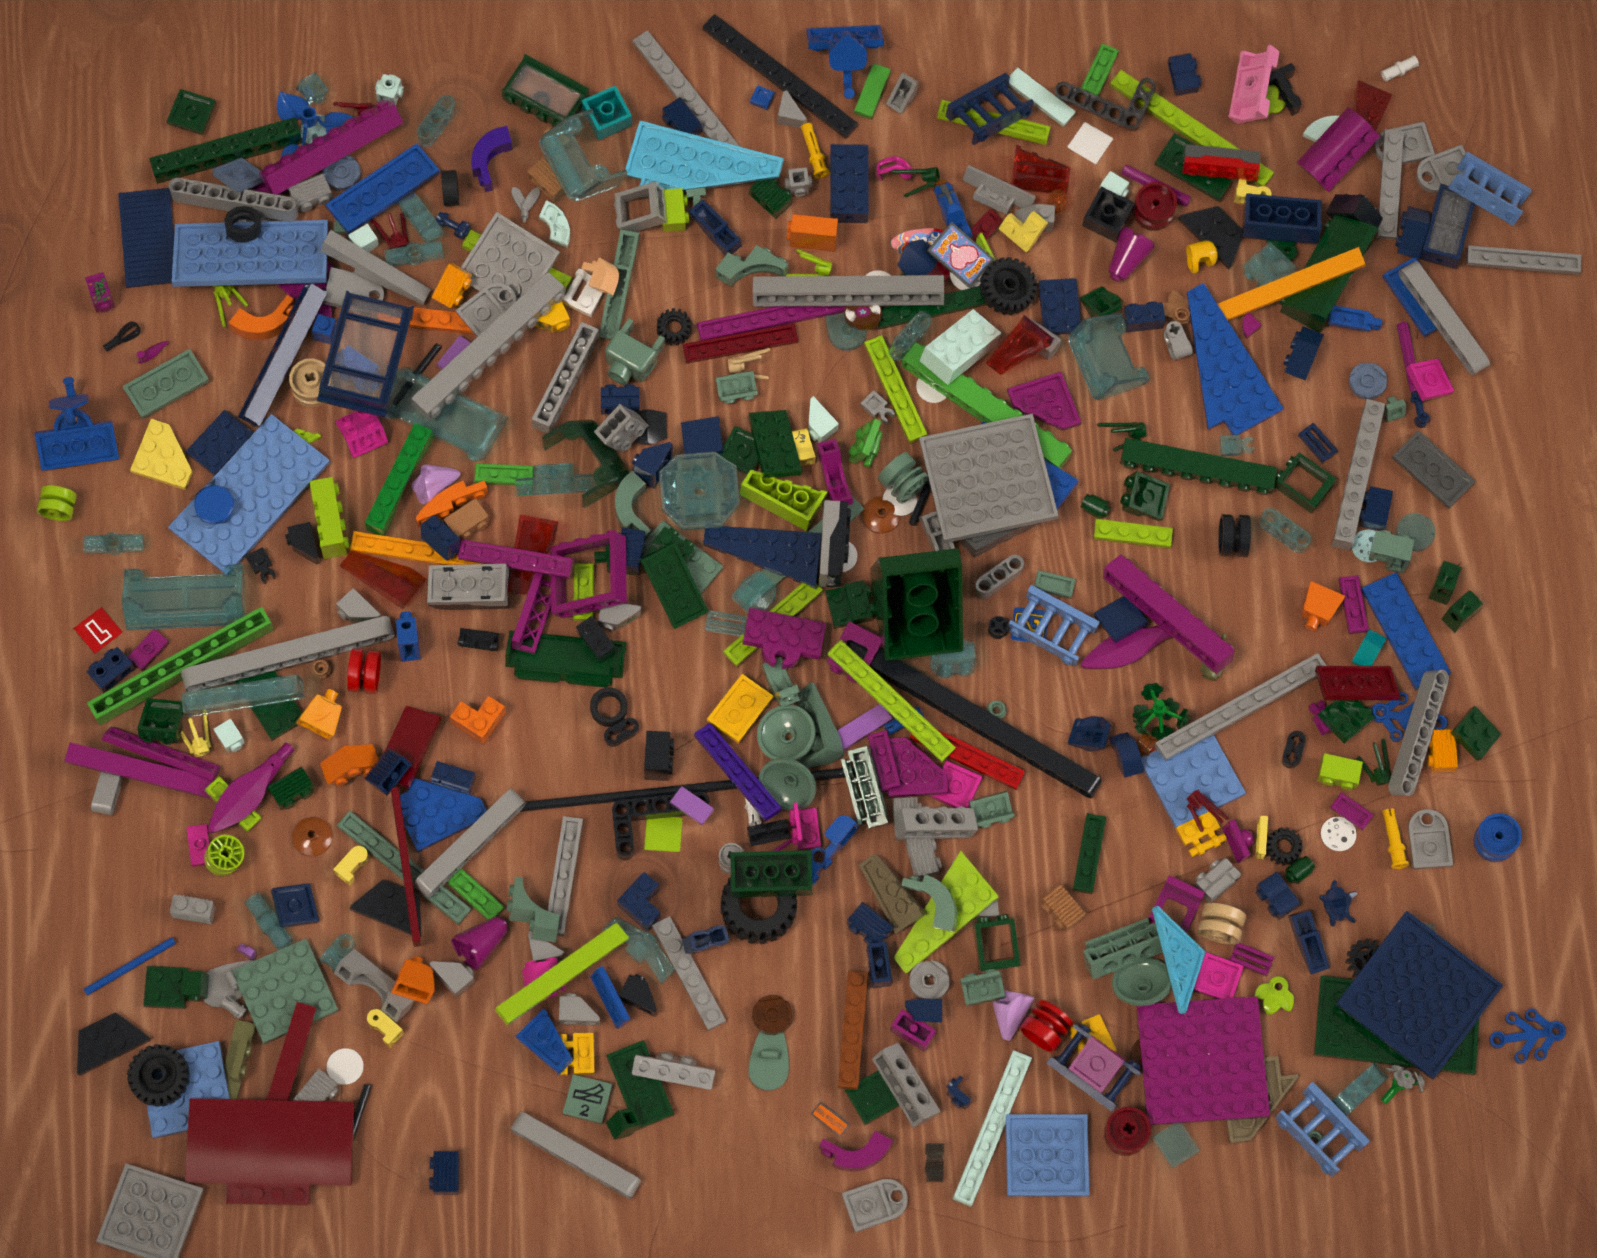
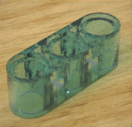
M441 96L419 125L417 136L420 145L424 147L433 145L455 115L456 106L452 96ZM445 105L451 106L450 108H443ZM435 119L441 120L438 123L432 122ZM425 133L430 134L428 137L422 136Z
M415 192L398 202L404 215L427 245L444 236L441 226Z
M925 312L916 314L894 338L889 349L891 358L902 360L915 342L918 343L924 337L932 322L929 314Z
M1273 508L1264 510L1260 518L1262 529L1297 553H1303L1307 550L1311 542V536L1307 531ZM1265 517H1271L1274 522H1268ZM1281 528H1287L1290 533H1283ZM1297 539L1304 540L1306 544H1299Z
M1373 1063L1336 1096L1332 1102L1347 1116L1388 1077Z

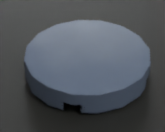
M346 155L325 167L323 174L330 188L337 191H346L358 183L361 170L356 160L352 156Z
M1361 363L1354 367L1348 382L1350 389L1356 396L1361 399L1372 400L1381 396L1385 391L1387 376L1384 370L1377 364Z

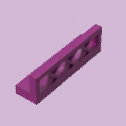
M534 574L512 638V649L534 655L551 609V594L543 597L540 593L542 586L551 588V582L543 580V574ZM543 602L546 607L545 611L537 614L534 608ZM537 619L540 626L531 631L528 625ZM530 636L534 641L532 648L522 645L523 640Z

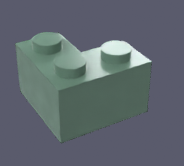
M1386 530L1376 531L1369 558L1386 562L1385 570L1404 574L1411 559L1415 540L1410 539L1406 535H1393Z

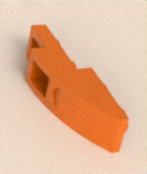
M461 481L437 494L416 516L418 528L433 515H436L439 520H443L454 513V506L461 507L475 498L477 500L484 498L488 494L485 481L468 487L465 486L464 481Z

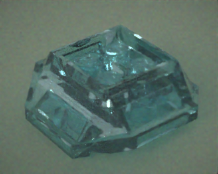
M716 452L676 455L659 471L662 511L682 530L723 527L740 505L736 465L727 461ZM696 490L704 491L702 495H696L694 492Z

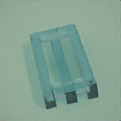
M708 610L705 631L734 636L744 634L747 621L746 616ZM711 617L741 621L742 624L714 620ZM710 624L720 625V626H726V627H732V628H737V629H741V630L730 629V628H724V627H718V626H712V625H710Z

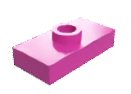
M203 824L187 827L191 866L205 865L204 854L210 844L208 826Z

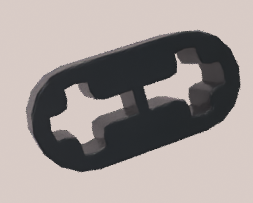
M626 718L608 728L604 733L605 743L610 747H616L631 739L639 731L638 722L634 718ZM626 724L635 725L633 731L628 729L623 732L627 728ZM620 733L616 736V741H613V739L608 740L610 738L609 734L616 735Z
M1300 731L1290 733L1282 755L1283 765L1290 769L1295 768L1299 764L1306 738ZM1298 737L1300 742H1298L1295 748L1293 747L1294 741L1291 739ZM1291 752H1294L1293 759L1295 760L1290 763L1286 757H1289Z

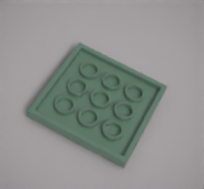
M303 939L232 970L238 982L237 986L263 1044L287 1035L297 1002L317 1007L313 1023L339 1012L307 939Z

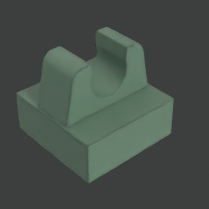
M705 187L686 190L687 199H693L694 206L701 201V197H706Z
M1394 396L1387 398L1388 404L1385 405V418L1387 422L1405 417L1406 403L1404 400L1397 401Z

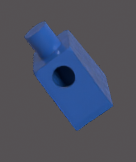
M411 612L400 613V619L396 620L401 662L421 660L416 618L412 617Z

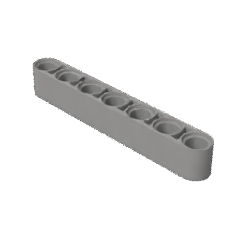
M174 178L169 182L172 200L177 203L223 211L247 206L257 210L260 217L286 222L294 221L298 217L296 202L291 197L252 190H244L237 193L229 186L183 178Z
M1414 261L1399 270V276L1469 374L1474 375L1490 365L1488 357L1417 261Z
M1429 670L1423 674L1389 782V792L1393 796H1410L1415 791L1449 682V676L1445 670Z
M513 789L508 790L415 880L414 885L427 898L432 897L524 808L526 802Z
M519 1112L510 1127V1130L516 1135L628 1199H632L642 1182L633 1174L524 1112Z

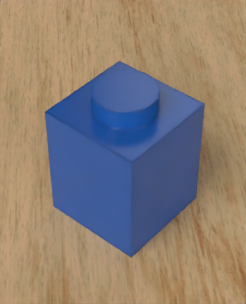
M317 314L312 328L313 339L332 344L337 326L336 319Z

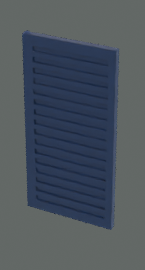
M169 188L118 193L126 288L171 284L174 231Z

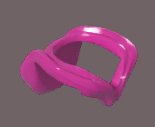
M891 156L878 162L876 176L882 181V173L896 168L898 170L913 168L904 159ZM896 162L895 165L880 170L881 165ZM914 173L900 174V176L905 180H909Z

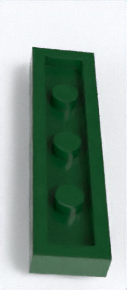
M1086 814L1072 891L1087 894L1093 893L1106 817Z

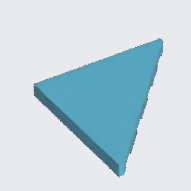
M1155 906L1152 908L1178 1012L1183 1014L1187 1011L1206 951L1159 906Z

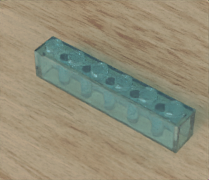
M297 674L181 693L183 713L189 717L305 698L303 679Z

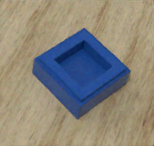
M757 85L750 99V104L767 110L775 92Z

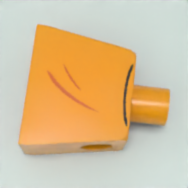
M327 689L324 697L317 694L298 718L296 724L330 740L335 734L342 709L340 705L334 703L338 693Z

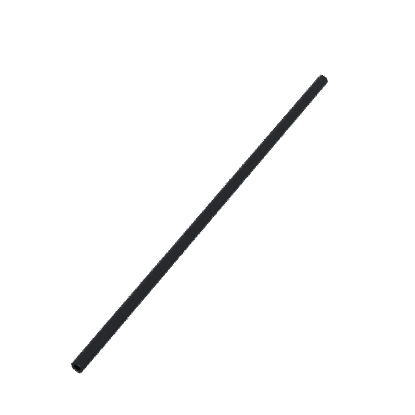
M852 767V773L856 776L855 769ZM843 768L810 771L815 781L846 778ZM731 780L543 799L525 801L526 805L520 812L673 795L678 792L681 786L691 793L738 788Z

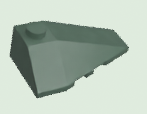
M811 682L798 693L800 699L798 707L804 709L811 716L816 729L813 746L805 756L799 759V762L806 768L831 764L844 755L840 736L815 684Z

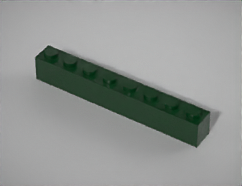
M1125 438L1120 464L1124 465L1123 467L1127 469H1135L1137 467L1142 468V471L1147 473L1157 471L1162 472V475L1168 477L1178 475L1184 480H1192L1193 478L1198 479L1199 482L1204 484L1218 483V486L1224 488L1234 486L1240 491L1254 490L1260 495L1272 493L1277 467L1130 438Z

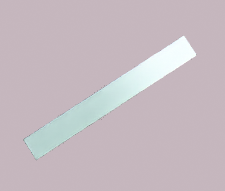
M1013 1050L952 1200L972 1207L1005 1126L1006 1114H1009L1032 1057Z

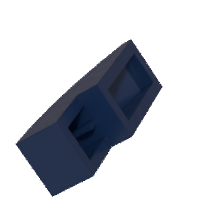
M703 199L689 210L690 215L725 256L727 253H735L742 247L741 239L728 227V223Z
M1306 909L1288 915L1295 939L1310 974L1329 969L1319 931L1316 930L1311 911Z

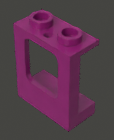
M850 621L838 642L842 640L845 644L852 640L866 647L868 652L863 661L868 666L873 662L879 649L882 650L881 638ZM829 657L827 661L828 666H830L829 670L838 675L843 673L847 675L848 680L857 684L853 678Z
M1169 875L1155 906H1159L1162 909L1167 899H1172L1186 906L1188 911L1180 927L1187 932L1205 892ZM1151 912L1148 918L1150 924L1155 923L1153 912Z

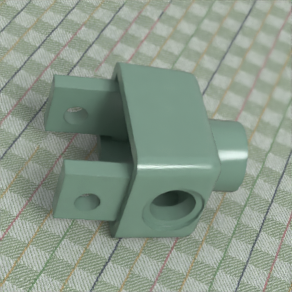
M628 318L620 331L616 330L605 350L606 363L610 365L606 373L612 380L622 385H626L630 377L638 382H643L656 366L657 357L665 346V338L662 336L658 337L652 348L630 337L629 335L634 328V320Z

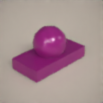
M1234 819L1228 821L1222 829L1236 861L1241 863L1250 856L1248 848L1254 843V835L1248 829L1239 830Z

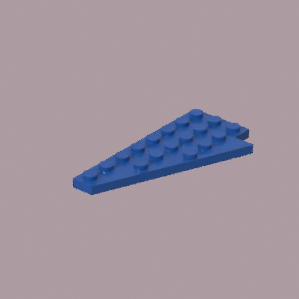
M1202 283L1187 291L1207 429L1210 430L1224 422L1235 438L1282 412L1284 408L1205 284Z

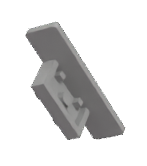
M970 165L966 168L963 181L977 187L972 199L1004 214L1008 213L1012 205L1024 208L1034 204L1035 195Z
M663 1051L657 1053L656 1058L635 1055L632 1074L711 1090L715 1070L696 1066L697 1060H693L691 1056L682 1055L677 1057L673 1056V1053Z

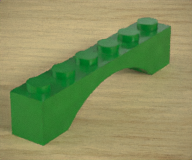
M414 423L365 521L367 531L376 535H386L406 485L434 439L431 429Z

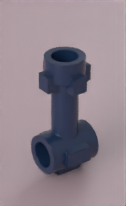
M446 212L438 213L435 219L438 226L446 225L455 230L454 235L461 240L467 237L471 228L469 223L461 221L458 224L449 219V214Z
M1416 391L1410 397V402L1415 403L1417 412L1414 423L1419 428H1425L1426 424L1430 421V416L1424 412L1422 403L1424 401L1421 400Z

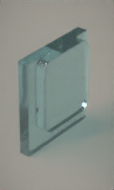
M1182 1123L1173 1124L1152 1138L1172 1169L1200 1152Z

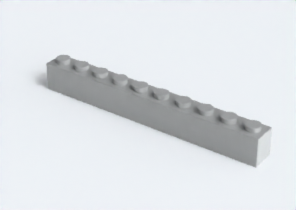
M547 272L411 398L412 406L428 421L432 417H437L446 404H451L460 391H465L473 379H478L487 366H492L501 353H506L514 341H519L528 328H533L542 315L546 316L555 303L558 304L564 299L565 287Z
M944 275L753 277V306L944 305Z

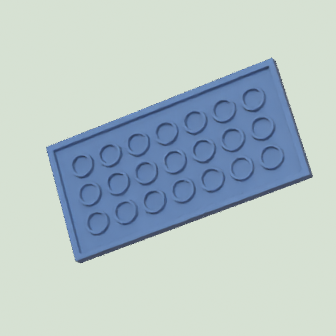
M328 220L261 222L262 230L260 235L250 242L243 243L235 242L228 237L225 223L175 224L172 287L327 283V255L321 252L323 241L328 235ZM235 222L232 227L247 229L254 222Z
M271 414L212 478L214 480L204 487L221 486L230 492L234 500V510L230 520L220 524L202 522L195 511L194 498L168 528L228 576L310 486L309 481L315 480L330 464V460Z

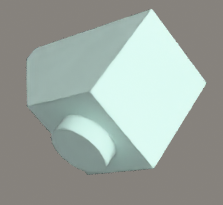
M813 396L810 398L808 433L814 441L824 442L838 431L839 423Z

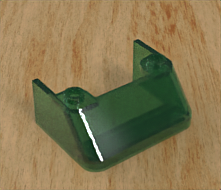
M591 419L567 421L542 436V445L545 451L564 439L575 440L581 436L601 466L593 473V479L597 486L582 494V506L584 509L616 490L621 481L629 474L628 468L615 449L605 445L595 434L594 431L599 426Z

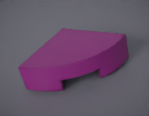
M1250 312L1245 315L1242 322L1243 334L1246 339L1261 328V324Z

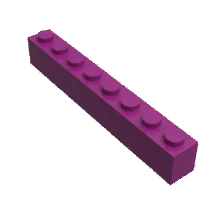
M388 99L379 101L376 104L377 106L362 111L361 115L346 120L340 127L330 129L324 136L314 138L310 144L300 146L294 153L284 155L280 158V161L265 166L264 170L260 171L259 174L268 192L275 195L280 194L403 124L395 104Z
M1120 554L1104 567L1103 579L1214 673L1218 674L1233 661L1235 650L1231 644L1223 641L1215 631L1210 630L1204 625L1201 619L1191 614L1188 608L1179 604L1172 595L1166 593L1158 583L1148 578L1146 573L1135 567L1129 559Z

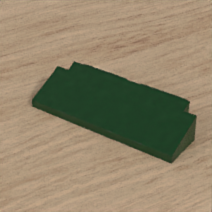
M509 630L505 667L514 668V676L518 679L553 683L566 681L568 684L605 688L609 685L612 686L613 678H623L626 642L610 640L615 646V652L599 663L581 637L542 634L534 655L512 649V638L515 631ZM530 636L523 640L522 645L532 648L534 641Z

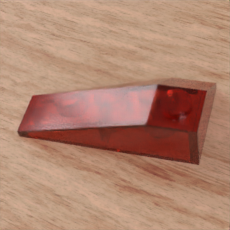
M520 514L514 548L548 554L555 542L559 521ZM510 568L511 573L507 592L526 595L535 573Z
M352 550L340 564L341 568L401 609H404L426 580L425 577L410 567Z

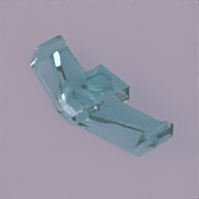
M618 917L612 919L603 931L617 922L629 937L625 942L629 945L625 952L639 965L646 960L662 985L675 972V969L658 945L657 939L650 932H644Z

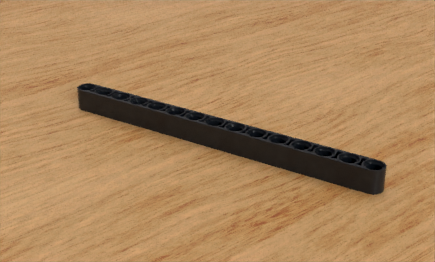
M852 640L846 643L862 660L868 652L866 647ZM881 649L877 652L870 667L884 680L1081 795L1091 799L1095 795L1102 780L1094 773L898 659L885 661L884 652Z

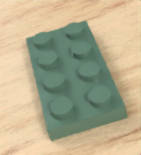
M188 349L122 387L143 420L210 381L192 351Z
M662 521L645 540L642 555L651 546L653 539L664 527L669 529L671 526ZM679 533L678 537L684 541L686 538ZM694 545L695 555L688 562L687 567L702 595L723 570V566Z

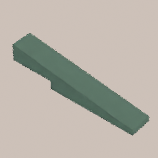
M620 230L613 264L619 271V280L614 294H607L599 338L611 340L616 330L620 331L640 238L638 232Z

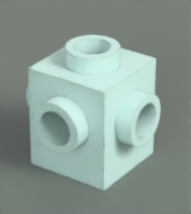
M383 74L375 87L377 102L388 99L396 106L398 97L401 98L404 91L401 79L392 74Z

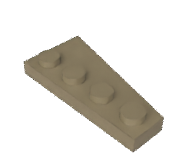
M877 854L871 855L859 864L885 916L894 927L893 931L895 934L901 933L927 914L906 888L901 886V882Z

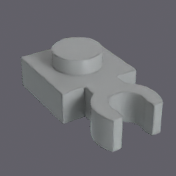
M874 390L860 403V406L873 418L879 415L881 422L884 424L888 423V419L884 417L888 414L892 418L895 417V412L892 409L885 408L888 402Z

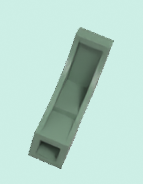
M758 245L755 246L744 262L738 255L727 253L715 269L716 278L730 287L741 278L752 273L769 272L786 276L789 272L785 259L774 256L769 249L761 248Z
M515 877L514 885L510 884L508 896L512 897V900H508L506 912H510L509 920L530 923L529 931H532V939L556 942L560 914L546 911L532 902L525 892L523 878Z

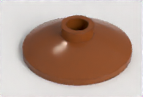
M881 496L869 500L862 512L865 526L869 530L880 534L894 530L898 526L901 516L895 515L894 505L890 501L883 500ZM883 510L885 514L880 515L878 511Z
M310 817L303 819L293 830V844L303 855H321L331 845V828L320 818ZM310 832L315 833L313 838L308 837Z

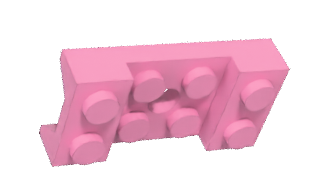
M1268 45L1267 52L1258 54L1241 51L1229 118L1237 124L1264 119L1268 116L1270 101L1266 98L1271 69L1277 68L1279 51L1272 45Z

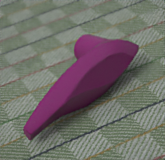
M163 341L149 347L144 352L138 351V364L154 358L169 342Z

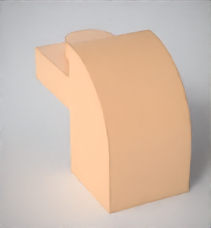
M598 258L597 262H584L581 269L592 274L588 286L601 293L613 295L619 280L617 267L602 258Z

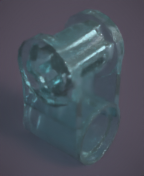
M348 934L339 935L332 945L324 951L319 961L326 963L332 968V972H335L340 960L353 949H356L355 941ZM343 941H351V945L348 948H341Z

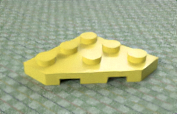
M151 419L130 471L133 474L186 490L192 476V470L169 424Z

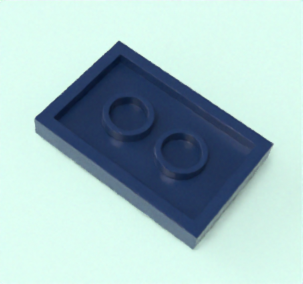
M1077 279L1039 280L1038 288L1042 326L1055 335L1081 334Z
M224 410L186 450V454L215 476L253 435V432Z

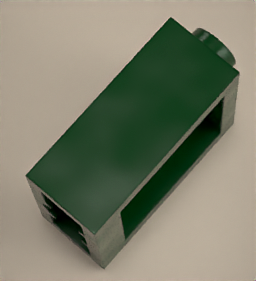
M1299 452L1296 457L1291 456L1287 461L1286 466L1288 467L1285 471L1280 470L1276 475L1274 487L1312 514L1334 486L1336 478ZM1297 465L1323 483L1311 500H1308L1284 483Z
M1009 914L997 915V919L989 920V917L977 918V922H972L979 971L1021 966L1013 917H1009ZM1009 924L1013 957L985 961L980 928Z

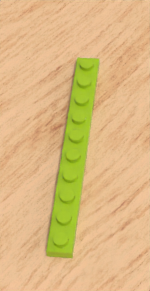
M1120 70L1111 81L1110 87L1129 100H1132L1139 81ZM1145 85L1142 86V89L1146 92L1151 90ZM1157 93L1154 94L1147 112L1196 145L1239 149ZM1137 100L1135 104L1143 108L1145 102ZM1260 163L1258 180L1251 182L1258 187L1265 186L1274 175V172Z

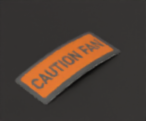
M822 1102L811 1113V1115L840 1137L850 1125Z

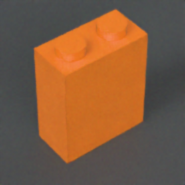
M792 214V221H788L786 240H790V247L835 252L838 219Z

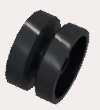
M1221 514L1218 531L1219 556L1230 557L1234 550L1237 557H1248L1251 543L1250 516L1238 515L1234 522V517L1231 514Z

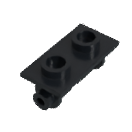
M460 628L457 645L462 648L468 647L497 652L499 633Z
M786 819L747 827L751 846L790 838Z

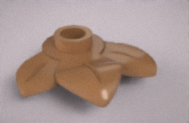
M1173 290L1169 295L1168 303H1163L1164 314L1166 317L1173 318V321L1185 325L1190 322L1187 297L1184 299L1178 292ZM1182 314L1185 318H1179L1178 315Z

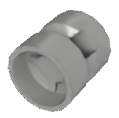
M736 843L725 844L719 851L718 864L722 872L727 875H731V852H744L741 846Z

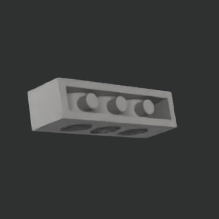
M945 806L939 808L904 807L894 817L898 839L971 838L978 831L974 808H966L964 806L957 808Z
M899 1043L882 1049L872 1058L913 1128L930 1121L940 1113L939 1108Z

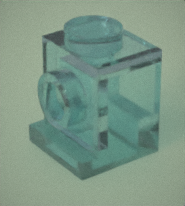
M316 72L301 79L296 87V90L302 93L309 104L315 102L318 105L322 103L328 92L327 87Z

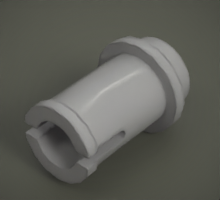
M228 995L220 1004L221 1007L234 1015L233 1018L241 1019L247 1011L244 1008L245 1005L241 1006Z

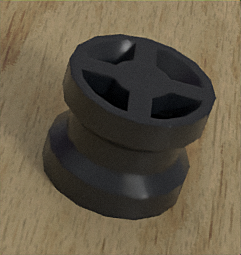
M995 616L990 620L988 633L994 639L1004 638L1007 634L1008 622L1004 617Z

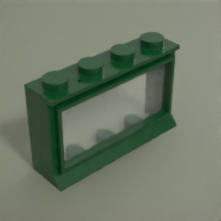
M527 54L524 55L521 63L505 87L502 88V98L505 102L518 106L523 112L531 113L539 121H546L553 128L557 126L566 133L582 110V100L590 97L589 88Z

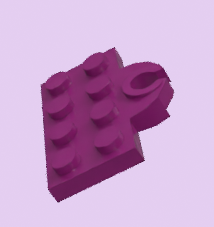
M749 607L742 644L762 648L764 663L767 662L772 667H775L777 661L775 656L780 655L785 659L782 662V669L793 668L800 656L820 660L826 623Z

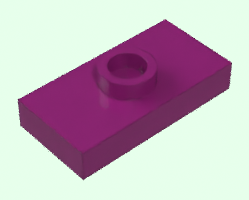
M153 629L127 658L143 671L169 644V641Z

